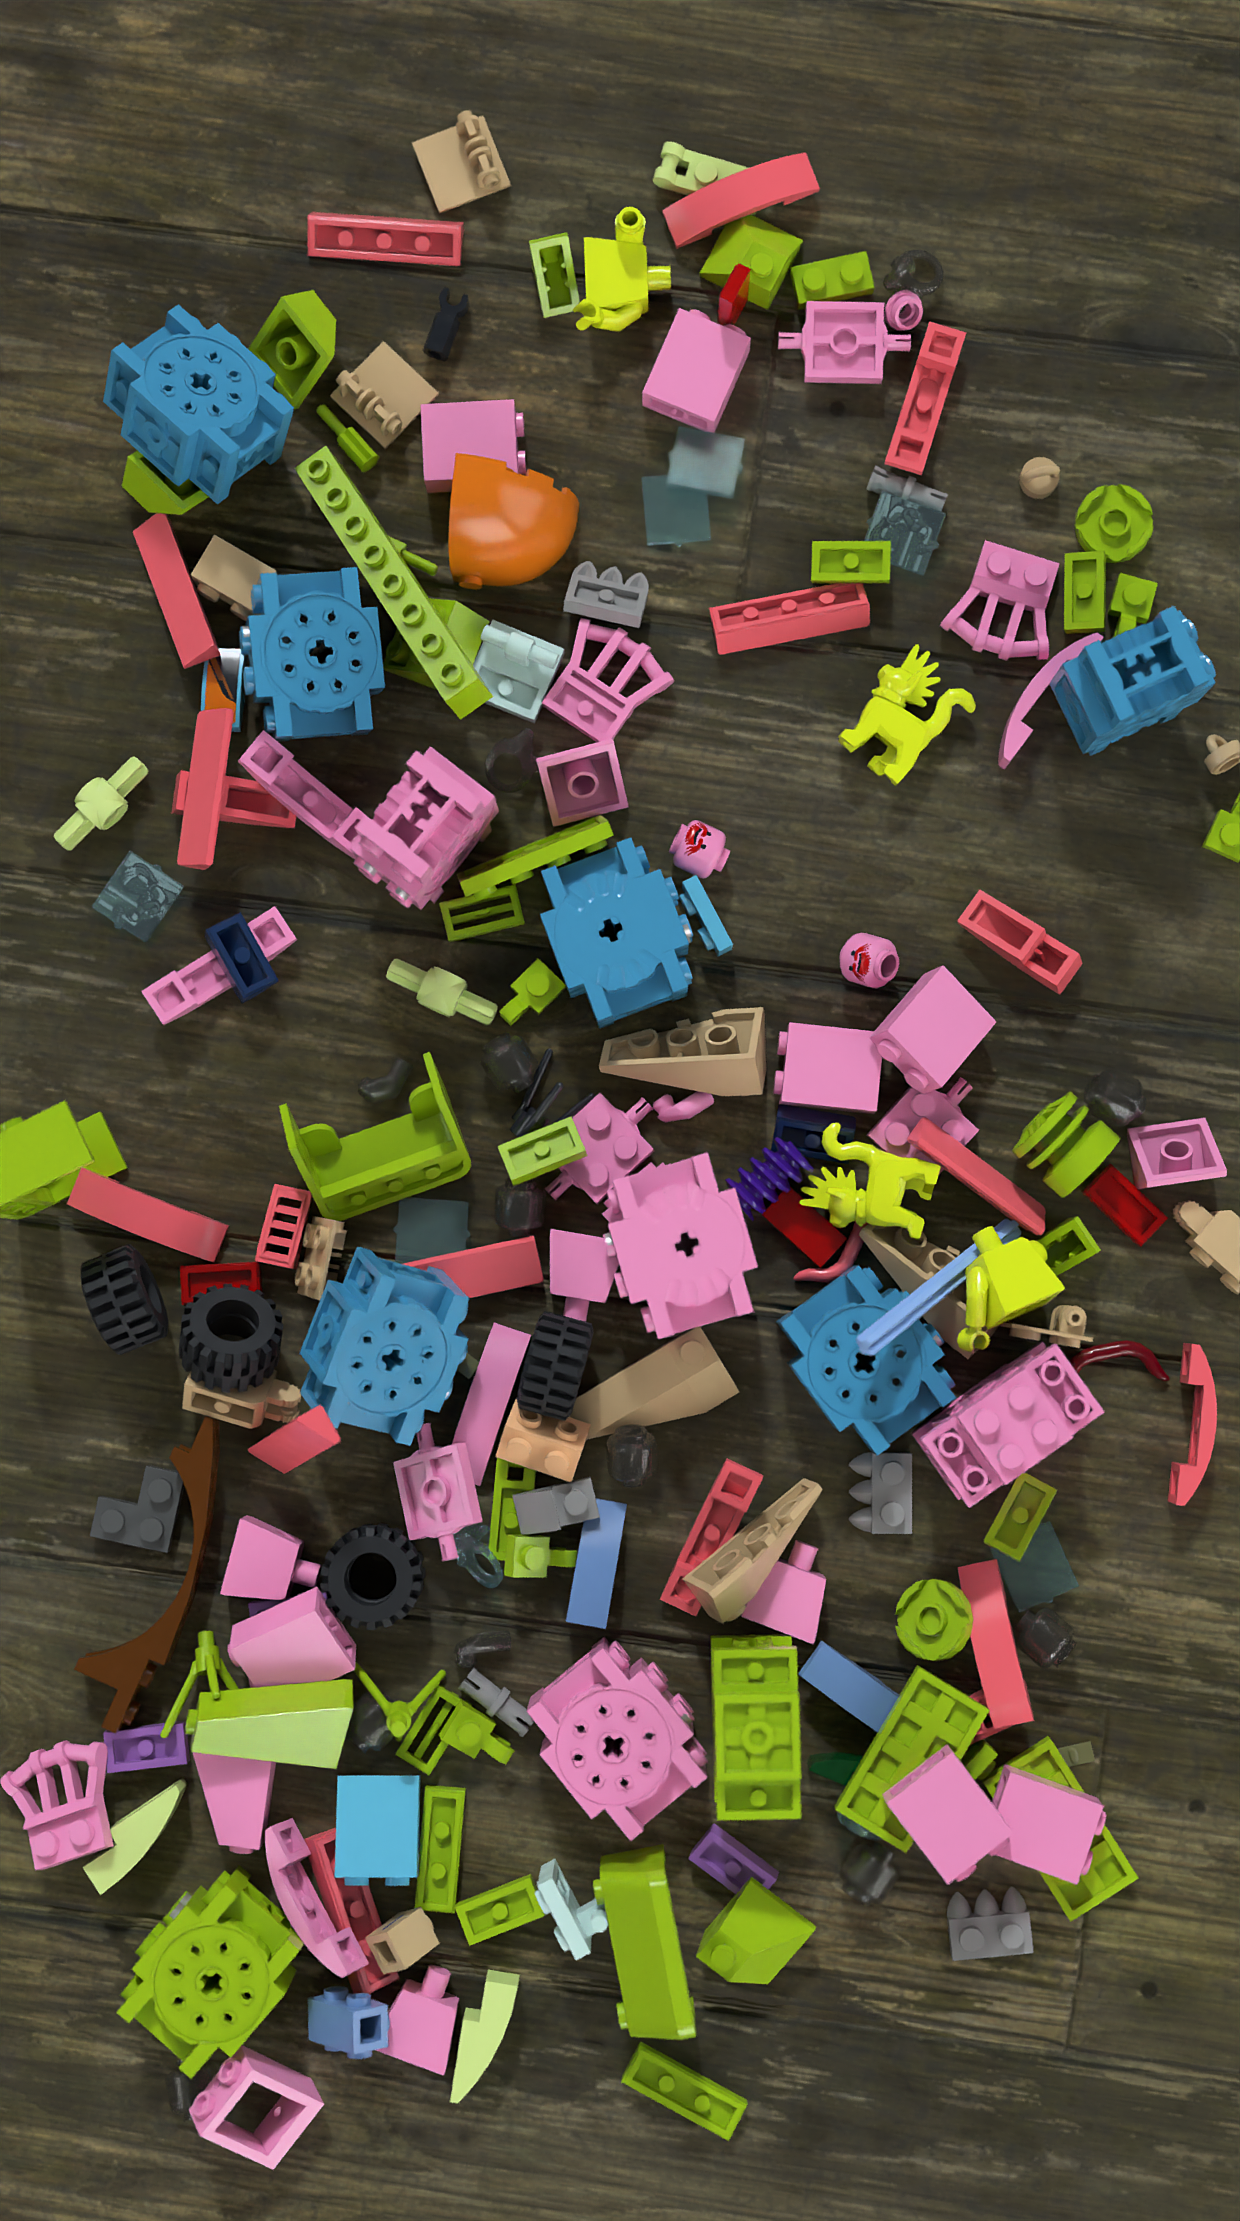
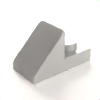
M591 1477L573 1480L572 1483L565 1482L512 1495L521 1535L561 1530V1526L600 1517Z

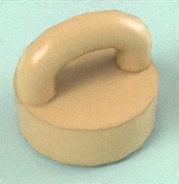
M1035 457L1029 460L1024 465L1019 476V485L1022 491L1034 499H1043L1050 496L1058 485L1060 468L1052 460L1045 457Z
M1218 735L1207 737L1206 746L1211 754L1206 757L1204 763L1212 774H1221L1240 762V742L1238 740L1227 743L1225 739Z

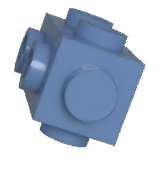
M343 1986L325 1988L324 1995L308 1998V2040L325 2045V2050L346 2052L347 2057L351 2059L368 2058L372 2056L373 2050L388 2047L390 2019L387 2004L371 2000V1995L367 1993H348V1988Z

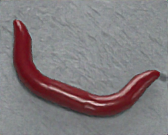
M1129 1340L1092 1346L1081 1350L1069 1360V1363L1078 1374L1087 1364L1130 1355L1140 1359L1150 1374L1161 1381L1170 1380L1150 1349L1139 1342Z

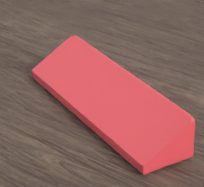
M312 212L308 215V256L461 266L464 223Z
M156 513L135 529L133 534L184 669L221 654L171 521L167 514Z
M835 583L709 608L717 651L721 655L867 627L870 624V605L863 583Z
M233 709L202 710L197 715L177 864L179 866L206 870L213 864L234 716Z
M923 1117L920 1119L907 1137L908 1143L940 1165L941 1168L1009 1219L1016 1220L1025 1231L1037 1236L1043 1234L1045 1231L1046 1211L1042 1204L928 1118Z
M534 1236L403 1263V1265L427 1271L428 1266L443 1270L469 1298L534 1285L544 1280Z
M319 1405L292 1420L247 1450L258 1459L285 1474L339 1443L341 1438L325 1409Z
M336 1828L304 1839L311 1852L308 1858L326 1912L337 1933L348 1927L351 1928L369 1962L365 1967L348 1975L353 1993L370 1994L400 1979L397 1971L388 1974L382 1973L365 1939L366 1936L382 1925L369 1885L346 1886L344 1885V1878H335Z

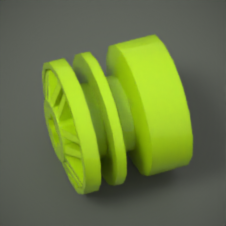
M1071 1091L1067 1092L1057 1101L1045 1106L1024 1128L1018 1143L1011 1151L1018 1158H1021L1032 1148H1035L1037 1151L1029 1159L1026 1166L1029 1169H1033L1047 1160L1051 1166L1046 1171L1042 1181L1060 1198H1064L1077 1188L1105 1160L1120 1140V1137L1102 1120L1092 1124L1086 1130L1080 1126L1089 1108L1083 1105L1070 1116L1067 1112L1077 1100V1097Z

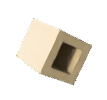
M422 1907L399 1912L365 1937L383 1974L407 1969L440 1944L434 1933L433 1924L429 1917L425 1915Z

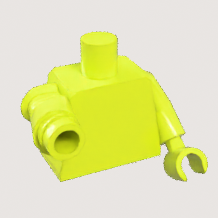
M634 207L624 208L615 218L616 240L584 237L586 299H583L573 308V312H580L584 315V317L576 322L577 328L581 331L586 330L592 325L594 328L619 332L639 319L641 314L648 312V291L671 290L670 266H647L646 246L643 244L646 221L640 211Z
M993 1226L984 1228L972 1236L981 1255L965 1268V1324L969 1328L962 1329L957 1337V1343L961 1350L972 1352L974 1347L984 1350L989 1346L990 1339L986 1332L981 1331V1327L986 1325L987 1329H991L1044 1306L1065 1289L1061 1281L1045 1262L1047 1260V1252L1038 1241H1028V1239L1021 1237L1003 1245Z

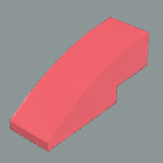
M181 770L177 774L172 814H184L189 778L188 771ZM225 775L219 821L295 828L296 815L274 798L260 783L254 780Z
M982 890L977 892L957 920L959 925L993 951L1059 995H1061L1083 964L1079 953L1046 934L1045 929Z

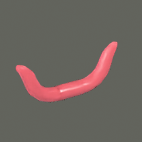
M855 1221L841 1256L834 1265L828 1268H808L802 1270L794 1276V1280L828 1283L834 1281L851 1268L864 1243L859 1233L868 1223L865 1222L860 1227Z

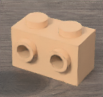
M515 1399L495 1457L572 1483L591 1424L571 1417L564 1421L519 1409L517 1399Z

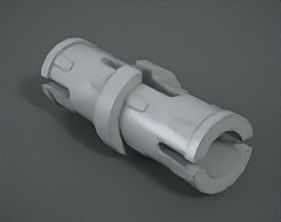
M875 466L866 489L881 495L886 493L941 513L948 495L947 493L917 483V478L909 476L907 479L878 466Z
M473 1667L467 1678L478 1685L479 1688L467 1679H464L458 1689L464 1691L487 1709L485 1713L491 1718L494 1715L519 1733V1736L523 1737L529 1730V1727L516 1717H520L532 1726L535 1721L526 1712L527 1709L509 1696L510 1691L503 1687L501 1690Z

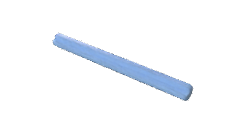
M1004 1219L994 1227L1003 1245L1021 1236V1231L1018 1228L1019 1223L1016 1220ZM975 1243L858 1335L856 1343L859 1346L858 1350L862 1354L867 1353L873 1356L966 1281L965 1268L981 1255Z

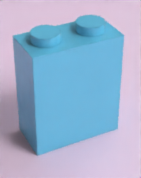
M340 1775L337 1777L335 1878H344V1885L366 1886L369 1885V1878H385V1885L405 1886L409 1885L410 1877L419 1876L421 1775Z

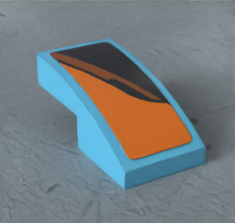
M219 648L220 656L204 661L201 711L222 708L233 709L234 716L231 732H240L245 701L243 695L244 667H246L247 657L246 655H241L240 649Z

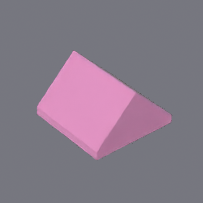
M613 738L536 758L553 827L629 807Z
M1206 1118L1127 1129L1133 1177L1137 1189L1227 1176V1169Z

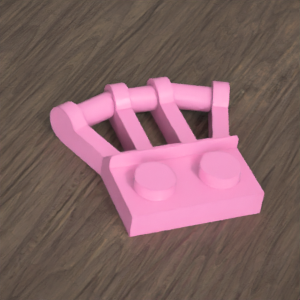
M985 540L969 590L947 614L940 626L947 632L950 629L972 646L973 651L981 653L984 649L998 654V658L1005 661L1008 658L1036 656L1037 660L1048 659L1049 641L1046 632L1045 609L1060 563ZM979 595L988 599L978 630H976L961 618V615ZM998 601L1014 606L1003 639L988 634ZM1023 610L1031 611L1033 614L1034 641L1014 642Z
M581 618L571 660L542 701V706L595 742L614 739L626 720L631 716L633 710L653 695L668 688L674 682V679L669 672L662 670L651 654V647L643 642L640 645L628 638V632L620 627L616 630L590 624L591 620ZM587 639L607 643L588 672L580 668ZM620 650L629 656L630 659L611 687L598 680V677L614 654ZM641 665L651 679V682L625 698L620 693Z
M65 1740L56 1743L54 1749L48 1751L39 1749L31 1752L29 1759L14 1772L9 1771L1 1777L0 1784L2 1788L13 1797L25 1817L23 1830L28 1831L35 1870H44L114 1846L103 1797L108 1755L105 1743L92 1742L90 1745L71 1744ZM77 1761L87 1762L89 1765L85 1797L83 1795ZM57 1764L61 1768L67 1803L63 1805L59 1804L52 1766ZM35 1774L43 1812H41L25 1786V1783Z

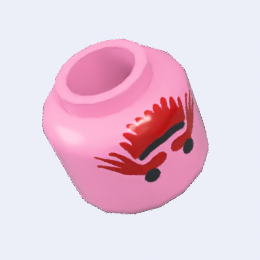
M694 820L688 826L684 824L680 826L669 853L674 854L673 862L676 867L697 875L699 878H707L713 869L721 872L728 859L730 850L724 848L726 836L722 831L701 821Z
M858 933L847 940L840 951V968L843 976L848 981L871 988H879L896 975L899 968V957L895 946L890 940L867 933Z

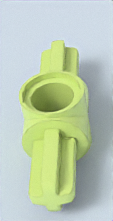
M131 757L108 781L103 777H97L88 782L75 798V806L79 810L54 834L56 841L63 848L70 851L95 826L100 830H106L116 824L128 809V802L124 797L148 774L149 770L138 758Z
M394 959L388 968L386 975L388 980L418 993V1003L437 1013L450 1017V1015L453 1016L457 1011L485 1025H490L495 1018L498 1009L497 1004L467 991V984L464 979L444 969L434 966V968L431 967L426 972L400 959Z

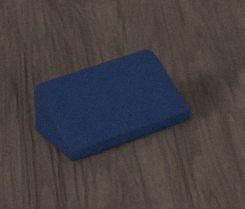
M241 912L205 930L204 937L242 1004L279 982Z
M779 1104L771 1151H778L774 1139L779 1137L786 1142L791 1141L804 1157L849 1164V1160L840 1161L827 1155L821 1141L823 1131L831 1123L837 1122L841 1124V1129L837 1136L838 1142L842 1145L853 1142L856 1118L843 1114Z

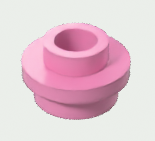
M909 290L895 293L885 307L887 323L899 331L914 328L918 325L923 315L920 298ZM905 305V310L899 314L901 308Z

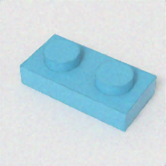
M697 875L683 881L682 890L684 893L679 895V898L689 917L696 914L702 926L697 932L706 950L709 951L714 948L718 957L732 950L733 943Z

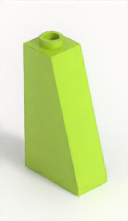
M341 1679L222 1690L217 1699L212 1697L211 1692H201L196 1710L189 1709L186 1719L185 1734L192 1735L191 1752L336 1769L353 1710V1681Z

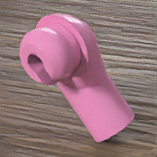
M696 1091L675 1104L672 1096L666 1094L653 1102V1108L659 1114L657 1118L663 1122H671L694 1117L713 1105L714 1099L712 1094Z

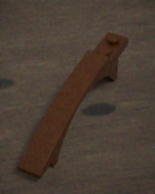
M205 1416L192 1447L190 1448L183 1444H180L179 1447L174 1446L169 1457L179 1472L187 1490L191 1504L194 1530L189 1568L176 1598L161 1618L146 1632L122 1645L88 1652L85 1657L78 1659L74 1670L118 1689L101 1726L115 1734L125 1724L131 1726L141 1707V1703L136 1701L142 1687L147 1689L150 1686L158 1666L152 1664L153 1661L165 1665L172 1659L197 1592L214 1514L220 1453V1420Z

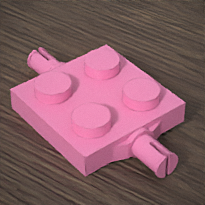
M807 301L805 324L802 333L779 332L778 349H801V354L805 361L804 382L881 384L883 380V360L887 351L910 352L911 334L888 335L884 323V303Z
M961 1077L947 1094L936 1090L922 1094L910 1086L866 1136L881 1151L889 1152L899 1157L918 1158L935 1163L908 1143L907 1137L920 1119L925 1117L965 1146L979 1129L963 1116L958 1104L973 1087L970 1084H966L967 1081Z
M599 1093L572 1118L587 1156L559 1167L562 1173L544 1189L556 1201L573 1184L575 1187L584 1190L598 1205L608 1195L607 1191L614 1189V1179L629 1176L655 1151L641 1136L636 1125L653 1110L651 1105L641 1097L631 1109L624 1113V1111L615 1108Z
M425 1423L420 1431L416 1433L419 1450L415 1451L410 1457L395 1461L393 1464L409 1540H419L426 1537L438 1538L442 1561L459 1558L453 1534L460 1531L463 1527L483 1521L466 1443H455L445 1447L435 1446L431 1423Z

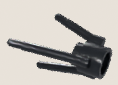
M550 1048L545 1051L520 1107L511 1117L515 1120V1123L509 1130L517 1137L547 1126L550 1120L544 1114L563 1088V1083L557 1082L537 1110L532 1106L528 1110L552 1057L553 1050ZM594 1093L588 1094L553 1123L571 1116L573 1118L596 1095Z

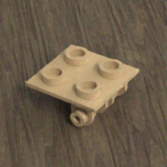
M470 110L463 111L457 116L458 122L456 126L412 142L439 213L511 186L484 116L477 117L472 115Z
M383 341L354 372L349 373L347 370H344L339 374L336 382L340 386L330 397L386 449L421 413V404H430L439 393Z
M313 1216L312 1223L306 1225L303 1234V1246L306 1247L304 1262L298 1264L295 1273V1285L298 1286V1294L320 1300L327 1281H337L338 1273L329 1272L328 1268L339 1270V1265L330 1264L329 1262L331 1256L342 1257V1254L332 1252V1248L343 1250L347 1233L346 1230H343L345 1222Z
M1057 1306L1051 1314L1049 1330L1011 1323L1000 1324L1002 1327L1011 1328L1009 1336L1040 1341L1041 1333L1050 1335L1049 1343L1080 1348L1081 1340L1093 1342V1338L1084 1336L1086 1314L1078 1306Z

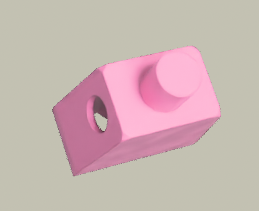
M551 1229L550 1294L566 1296L563 1316L586 1322L590 1301L606 1303L615 1278L614 1274L619 1267L617 1256L609 1258L604 1238Z
M246 1515L240 1519L220 1594L286 1600L292 1592L294 1583L315 1588L322 1565L300 1559L304 1547L302 1539Z
M796 1540L788 1561L781 1558L777 1560L754 1598L745 1605L746 1609L741 1614V1617L814 1644L826 1584V1578L823 1574L811 1570L818 1548Z
M429 1965L422 1983L411 1979L405 1980L388 2011L390 2019L388 2047L377 2049L376 2051L444 2076L450 2055L459 2003L457 1996L445 1992L451 1976L447 1969L437 1965Z

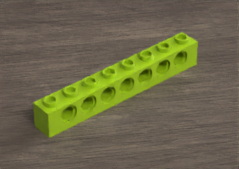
M324 446L294 469L448 706L462 719L494 697L355 484L328 447Z

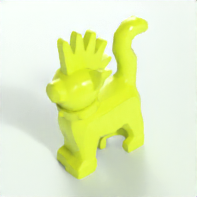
M918 644L912 648L900 668H894L887 664L879 670L877 675L879 687L871 691L873 698L868 701L862 711L858 724L853 730L845 729L838 736V742L851 753L862 747L873 736L887 746L885 753L882 756H874L867 767L878 776L885 774L895 786L914 766L920 752L950 722L952 707L955 704H960L969 713L974 712L976 707L972 694L963 688L949 689L938 699L935 711L929 720L922 721L904 709L906 707L905 702L925 707L927 703L922 697H932L934 695V692L926 689V687L940 681V677L927 678L939 666V663L935 662L923 667L930 656L929 651L916 660L919 650Z
M837 1122L831 1123L823 1131L821 1141L827 1155L840 1161L854 1159L864 1161L869 1167L866 1191L862 1188L856 1190L855 1172L853 1170L849 1172L846 1178L842 1168L838 1167L837 1178H835L825 1167H822L821 1171L826 1181L810 1174L808 1178L818 1189L802 1187L801 1190L814 1198L803 1199L799 1203L804 1206L828 1209L830 1213L829 1222L838 1228H845L853 1221H856V1224L862 1227L866 1222L872 1226L907 1229L909 1237L920 1240L925 1223L924 1219L915 1212L900 1205L906 1189L916 1190L920 1198L931 1200L941 1166L918 1158L899 1157L892 1153L881 1151L873 1145L858 1141L842 1145L837 1140L841 1124Z

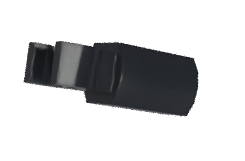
M444 288L440 293L439 303L441 311L435 314L423 348V352L428 357L443 362L448 359L460 326L458 319L463 317L469 309V299L466 294H463L458 305H449L450 291L448 288Z

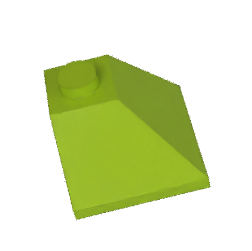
M751 214L725 224L700 272V277L723 288L735 265L740 263L751 269L748 301L768 310L796 258L803 240Z
M313 290L282 296L248 348L249 351L258 359L263 360L276 374L273 385L294 407V410L299 408L334 357L336 319Z
M138 450L127 457L122 487L150 513L182 515L209 497L190 479L177 486Z
M751 1876L707 1927L696 1957L728 1982L769 1984L813 1934L816 1926Z

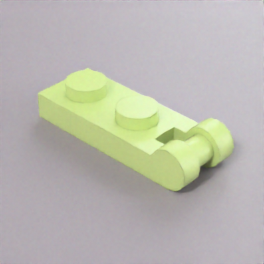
M665 142L661 152L662 165L656 168L653 183L663 189L688 196L709 184L745 170L748 167L687 150L675 142ZM677 165L688 168L686 176L675 172Z

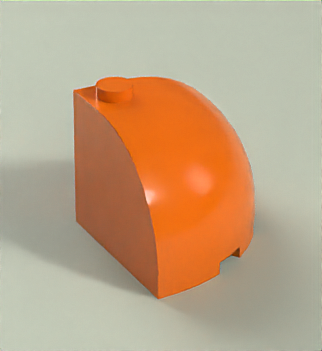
M456 453L449 516V565L453 582H459V586L467 589H481L482 585L513 586L533 580L547 572L564 555L573 539L579 512V501L575 494L568 488H562V492L553 487L554 479L534 470L528 469L525 476L506 467L507 462Z

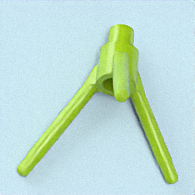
M213 1631L198 1633L199 1647L195 1649L196 1660L192 1663L189 1675L160 1733L162 1738L168 1737L198 1676L208 1675L212 1697L215 1699L220 1696L217 1674L220 1675L229 1690L239 1689L227 1671L222 1658H220L219 1646L215 1645Z
M355 1662V1670H353L387 1716V1727L397 1742L403 1739V1735L410 1728L411 1717L418 1707L446 1676V1672L440 1670L411 1702L396 1701L391 1703L387 1701L357 1662Z

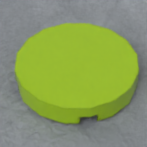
M1118 484L1117 486L1104 485L1097 487L1085 497L1076 512L1074 529L1078 543L1085 552L1105 551L1106 562L1109 563L1130 560L1143 550L1152 535L1153 513L1145 497L1128 485Z
M925 1579L915 1582L904 1591L897 1604L895 1615H898V1626L895 1625L897 1636L904 1648L917 1658L932 1661L949 1659L960 1652L971 1636L973 1625L971 1604L963 1591L951 1582L936 1579Z

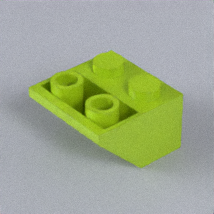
M429 598L473 664L482 642L481 634L485 625H489L490 621L458 601ZM397 628L393 640L387 647L383 669L437 690Z

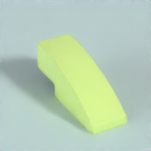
M181 1778L145 1802L110 1828L111 1836L115 1841L113 1843L114 1846L104 1849L91 1858L83 1867L100 1895L122 1879L141 1860L165 1830L186 1789L187 1782L184 1778Z
M488 1970L481 2010L466 2007L450 2102L459 2103L490 2064L503 2039L512 2014L520 1977L519 1974Z

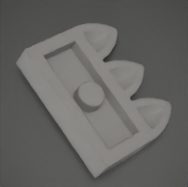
M586 561L580 564L572 574L564 600L563 611L639 628L648 597V581L643 573L639 572L631 576L624 585L622 575L617 567L607 569L598 579L594 565L591 561Z
M868 1452L855 1457L849 1463V1466L858 1474L871 1477V1479L854 1485L849 1490V1494L857 1501L869 1504L871 1507L856 1511L849 1517V1521L855 1527L872 1534H912V1453L882 1452L877 1456L873 1452Z
M1010 1887L1006 1892L1002 1902V1910H999L996 1900L986 1889H983L975 1903L974 1913H972L967 1900L959 1892H955L947 1908V1923L953 1961L1034 1953L1029 1911L1022 1895L1014 1887Z

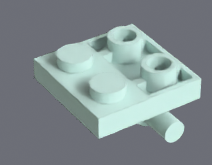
M492 620L490 626L485 625L481 634L483 643L473 664L494 696L485 703L535 724L542 708V701L549 692L565 654V649Z
M553 1859L541 1866L539 1880L537 1881L539 1890L535 1891V1895L542 1911L545 1914L551 1912L558 1927L554 1928V1932L560 1946L565 1952L570 1949L575 1960H578L591 1953L592 1935L605 1931L608 1926L605 1904L597 1905L596 1898H594L591 1902L580 1907L556 1859Z

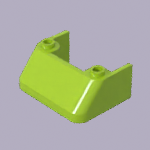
M430 1052L423 1054V1058L431 1082L417 1087L410 1094L409 1105L412 1113L339 1139L335 1130L327 1124H313L299 1129L287 1103L279 1106L289 1151L324 1218L342 1221L457 1180L466 1175L470 1170L471 1160L446 1088Z
M63 1101L24 1121L22 1117H16L0 1125V1218L23 1219L70 1197L82 1167L106 1177H111L128 1168L102 1112L95 1113L76 1122L67 1101Z
M664 1844L601 1856L600 1879L593 1880L597 1905L605 1904L623 1998L622 2003H617L620 2028H628L631 2037L676 2040L697 2037L694 1999L690 1997L666 1875Z

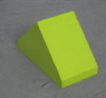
M567 232L530 240L531 264L543 317L573 312V308L580 303Z
M1078 1216L1067 1218L1035 1240L1046 1249L1047 1260L1045 1262L1056 1276L1101 1250Z

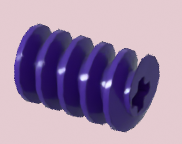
M776 1137L774 1142L778 1150L777 1152L764 1147L762 1153L765 1162L762 1163L752 1157L749 1161L753 1172L750 1173L740 1167L737 1171L741 1182L737 1183L730 1178L725 1180L728 1190L735 1188L741 1209L752 1221H754L751 1208L760 1213L766 1211L763 1198L773 1203L779 1200L775 1188L785 1193L791 1190L787 1180L788 1177L798 1183L803 1180L800 1167L811 1173L814 1171L811 1164L791 1141L786 1142Z

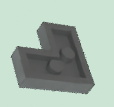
M147 1465L138 1503L99 1496L90 1536L160 1552H170L185 1487L179 1472Z

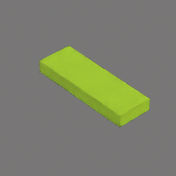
M426 1785L415 1908L422 1907L423 1911L455 1913L466 1788Z
M641 2041L621 2077L622 2083L727 2141L730 2140L748 2105L745 2098Z

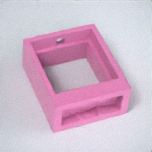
M241 2045L231 2058L229 2057L223 2062L219 2072L204 2091L196 2097L189 2112L200 2137L274 2169L322 2108L324 2102L311 2078ZM254 2081L282 2096L252 2133L224 2120V2118Z

